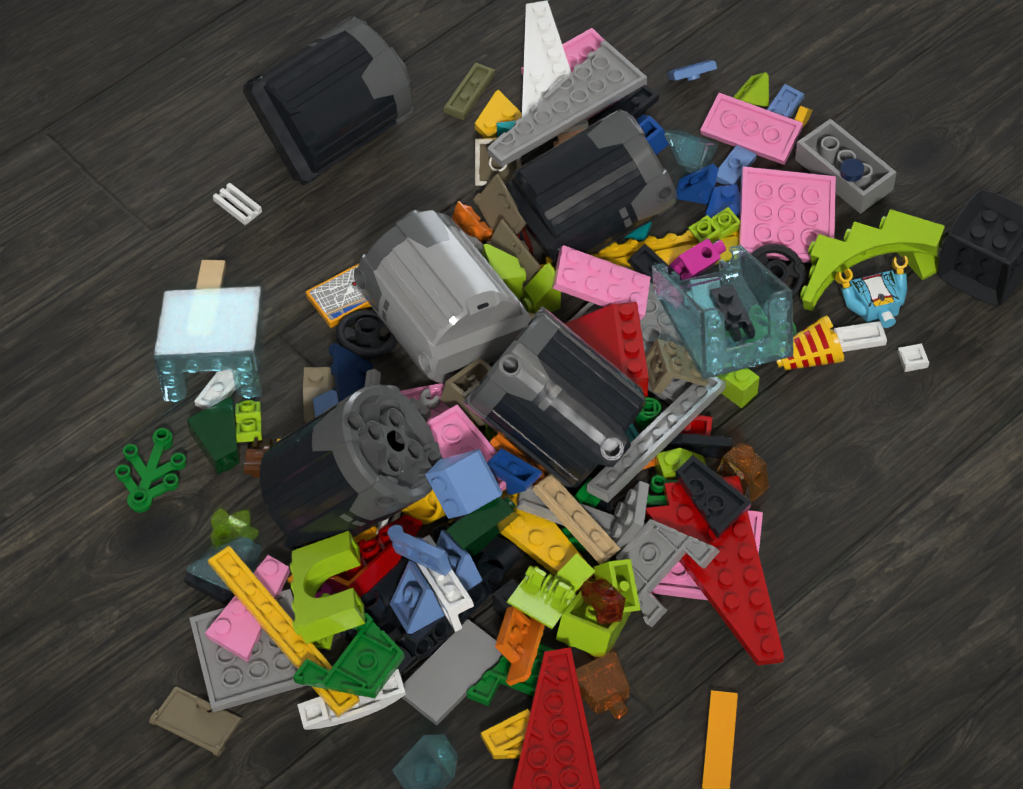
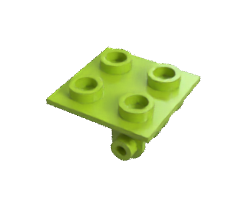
M530 566L526 571L525 578L513 592L507 603L553 629L563 612L576 597V592L572 590L573 587H569L561 581L558 584V578L554 582L551 581V574L546 578L547 573L540 570L539 567L536 566L534 568Z

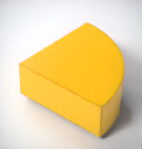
M803 106L799 107L794 120L803 123L804 127L813 110Z

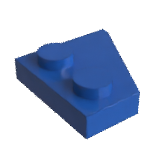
M737 184L714 187L705 216L708 215L712 218L729 207L740 220L741 196Z

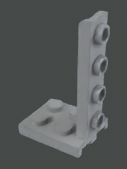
M639 481L634 489H629L624 501H620L617 504L614 515L579 503L621 548L616 556L644 525L649 484ZM531 485L526 491L519 493L516 509L563 525L533 492L534 486Z

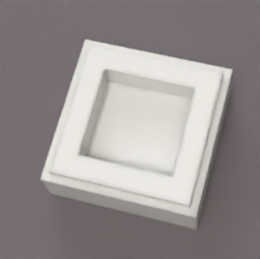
M922 343L898 348L897 353L905 372L928 368L929 361Z

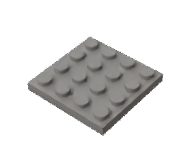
M291 589L281 591L276 601L291 619L295 620V613L291 604L294 600ZM225 608L189 618L213 713L307 686L294 682L293 676L297 672V668L263 628L257 644L255 643L251 652L252 656L249 662H246L206 638L205 632Z

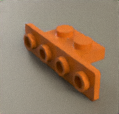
M514 606L507 608L495 644V648L511 662L506 683L509 686L524 682L530 677L545 627L544 624L529 615H525Z

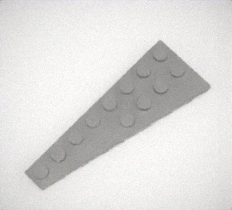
M604 40L595 52L591 51L587 55V59L581 65L577 64L574 67V71L569 76L562 78L552 87L537 106L533 105L523 119L519 118L510 131L504 132L487 148L488 155L499 166L504 167L647 84V76Z

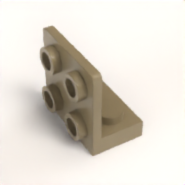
M657 338L645 355L648 379L654 393L662 394L665 388L671 384L673 377L705 387L709 383L700 354L694 348H687L677 345L672 341H664Z

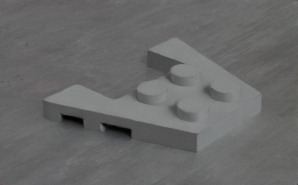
M650 519L618 554L616 559H631L639 604L644 615L643 619L647 625L653 627L667 612V609L651 593L686 553L699 566L705 569L720 551L710 544H706L694 537L685 535Z

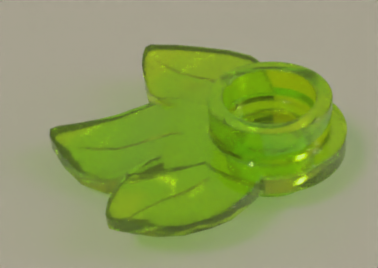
M220 508L211 518L213 528L211 542L216 548L224 549L227 546L246 545L252 542L259 534L257 529L249 527V510L240 511L229 516L226 511Z

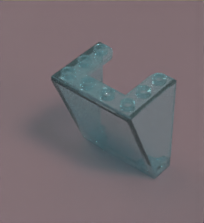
M741 245L729 247L732 258L728 262L719 260V272L680 281V276L675 271L669 275L667 266L664 263L652 266L653 290L703 379L793 356L792 290ZM734 286L755 328L754 338L748 339L743 329L739 328L741 332L740 341L734 342L729 332L725 330L723 313L714 307L709 297L710 289Z
M261 287L165 291L154 351V362L164 401L178 402L187 396V387L183 372L195 373L198 371L219 372L232 370L236 392L244 398L262 397L263 297Z

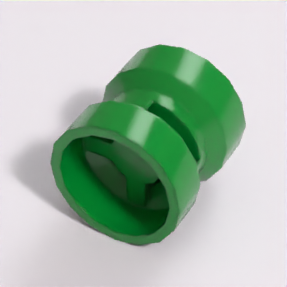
M645 398L646 405L636 417V425L643 431L661 414V405L654 398Z

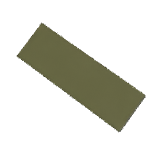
M475 62L444 106V113L464 120L494 78L495 69Z

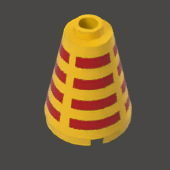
M827 315L820 318L776 348L777 353L774 354L777 366H783L784 370H792L845 361L836 332L834 333L833 329H830L833 327L830 318Z

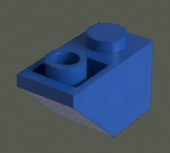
M643 114L636 120L645 132V138L656 155L670 144L664 129L650 115Z

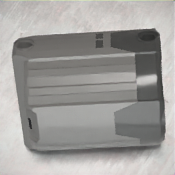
M414 210L409 212L404 218L394 222L395 225L377 239L367 254H363L358 268L354 270V279L358 290L418 368L429 379L438 383H446L448 379L478 358H482L487 364L497 362L525 327H529L528 323L531 317L522 303L452 218L442 213H436L434 210L421 212Z

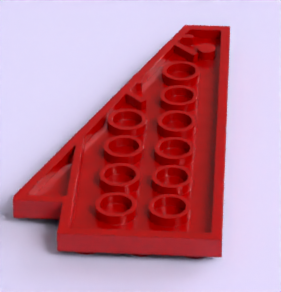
M739 476L721 477L744 495ZM680 482L664 483L663 490L667 506L646 508V518L694 537L706 544H710L720 551L705 569L699 566L687 553L679 562L756 665L783 663L784 654L748 510L717 539Z
M571 647L544 652L513 789H601Z

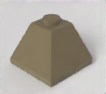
M498 137L475 139V186H487L498 173L506 185L511 180L513 172L522 167V156L501 167L487 152V148Z
M304 367V424L315 418L313 398L335 387V376L331 375V368Z

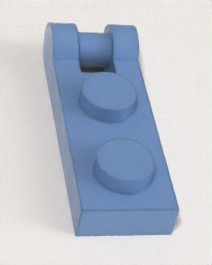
M394 525L388 529L387 533L390 540L393 541L392 545L397 554L443 576H446L451 571L448 554L444 549L438 546L434 547L426 543L422 538H415L404 533L400 525Z

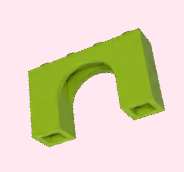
M349 531L292 551L290 570L293 575L291 589L294 594V600L291 604L295 613V620L292 621L295 633L301 635L306 644L365 624L364 604L353 588L328 597L315 598L318 588L328 578L361 566L359 546Z

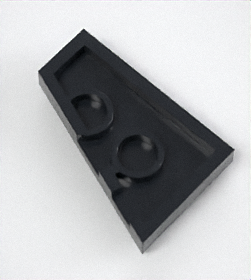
M694 455L676 470V478L717 539L751 507L752 502Z

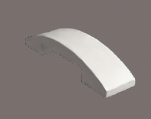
M397 669L375 699L358 696L359 703L340 717L334 714L321 697L297 705L303 728L305 730L318 729L350 722L377 712L406 695L400 671Z

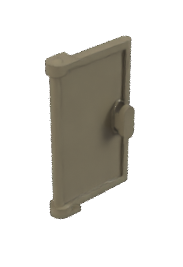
M496 174L485 189L478 193L473 200L478 205L487 224L493 230V234L500 220L504 219L517 235L526 225V222L519 214L515 201L500 174Z
M502 219L491 240L486 244L518 259L520 267H524L526 272V281L522 285L524 292V287L537 274L540 265L529 252L527 245L522 240L520 241L505 220Z
M175 686L159 710H155L149 723L158 725L219 757L225 749V744L242 721V718L226 710L214 713L213 711L207 712V710H212L210 702Z

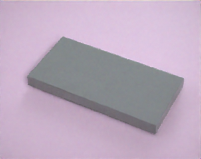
M469 619L461 625L462 629L454 632L403 684L406 695L402 698L435 725H438L466 697L468 689L475 686L482 679V676L488 670L491 671L503 657L495 648L496 640Z

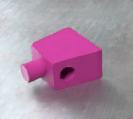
M706 239L679 255L669 266L680 275L679 278L686 284L715 265L721 259L720 254L726 251V247L720 239L713 243Z

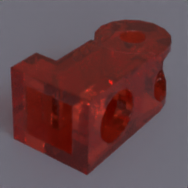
M606 579L594 582L584 581L581 587L582 598L585 603H590L597 612V621L600 624L621 622L626 598Z

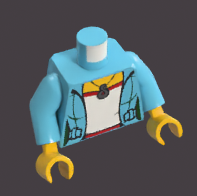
M906 256L902 257V266L896 263V257L892 259L891 265L896 269L895 274L891 270L851 280L853 274L850 269H844L846 279L842 278L840 271L837 272L835 280L843 286L841 291L847 308L862 316L865 322L870 323L880 320L883 328L893 326L896 323L894 316L899 314L900 306L904 304L907 294V276L903 270L908 264Z

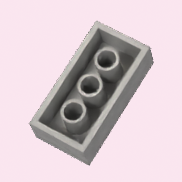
M829 119L797 142L795 160L812 174L836 176L835 193L860 214L894 189L897 172L832 119ZM853 158L863 163L864 173L860 180L849 182L841 177V164L846 159Z

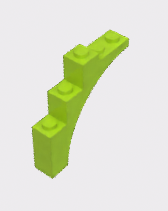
M890 209L887 217H882L879 229L854 222L852 228L847 229L844 242L818 234L816 242L812 241L808 250L811 264L813 265L809 272L808 286L804 285L800 295L803 308L813 312L823 292L835 280L837 272L840 271L842 274L844 269H849L869 258L895 252H916L937 256L945 237V226Z

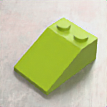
M591 578L563 612L556 640L564 642L570 647H576L588 652L594 657L605 659L618 639L631 612L615 614L609 606L602 605L605 601L598 593L596 580ZM594 601H597V603L598 601H600V604H596L599 606L594 607L592 603H595Z

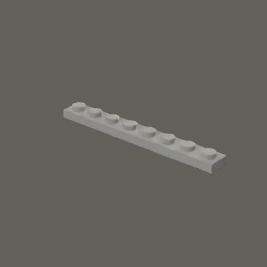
M706 373L709 381L706 387L693 383L631 442L630 448L613 468L606 466L587 484V492L608 503L725 390V381Z

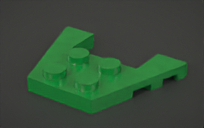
M364 612L365 624L353 628L358 631L357 635L331 670H327L306 658L294 674L293 680L297 684L375 699L405 658L404 652L383 630H380L368 613Z
M539 644L530 677L526 681L512 686L506 683L511 662L503 656L491 671L488 670L475 686L468 689L467 698L489 706L500 684L534 697L544 652L555 649Z

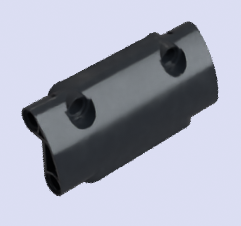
M466 515L451 518L446 524L435 526L428 535L437 544L441 530L446 531ZM496 536L472 558L483 581L467 591L474 606L458 614L461 624L500 587L504 574L521 558L520 551L511 542ZM403 557L368 592L360 597L364 604V612L368 613L380 630H383L404 652L405 658L397 668L400 674L418 658L425 659L454 632L445 615L412 634L407 633L390 606V602L408 562L412 561L406 557ZM353 628L340 632L341 636L349 644L358 633Z

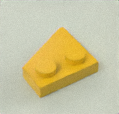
M497 90L476 120L475 130L483 138H496V123L522 119V113Z
M529 709L481 732L480 737L493 759L520 758L530 717Z

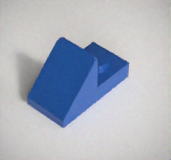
M711 164L680 178L676 189L677 199L709 204L719 169L714 164Z
M502 448L487 462L493 475L506 482L508 495L526 491L542 475V471Z

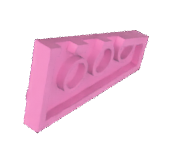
M268 555L253 574L274 599L278 600L289 576L290 569L287 565ZM234 596L205 632V635L209 640L244 661L249 662L253 647L260 639L262 627L238 598Z

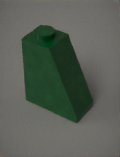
M231 397L187 419L191 436L217 474L229 471L240 463L236 437V416Z
M507 495L504 498L500 496L467 514L446 531L473 558L518 517L514 511L517 506Z

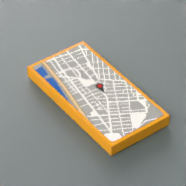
M359 264L305 291L308 300L330 328L338 325L350 313L364 311L372 307L358 290L354 279V270L358 268Z

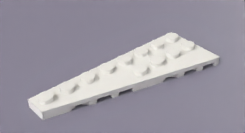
M548 1L526 4L522 119L529 113V109L533 105L537 106L543 100V96L562 78H566L571 74ZM587 118L561 134L588 128Z

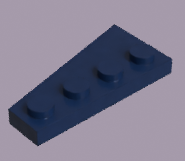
M334 343L329 346V355H333V364L330 367L331 375L335 376V387L332 390L337 391L339 403L354 392L364 388L366 372L372 370L373 363Z

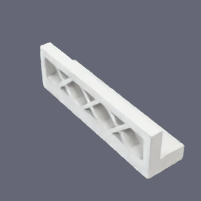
M430 535L422 538L426 543L437 547ZM414 562L432 589L442 612L454 631L462 629L458 614L474 605L453 570L451 569L446 576H443Z

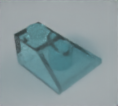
M677 129L665 132V137L678 164L685 166L684 170L690 173L708 166L719 143Z
M237 537L209 550L187 566L186 572L231 591L208 564V559L227 546H230L251 572L254 573L257 568L261 546L253 543L249 538Z
M423 735L392 771L403 789H445L455 778L458 755L445 735Z

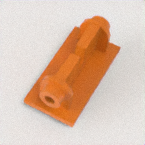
M460 201L457 202L452 215L453 221L463 232L476 237L481 243L484 240L490 241L493 236V230L484 221L480 222L481 218L474 212L471 206L463 205Z

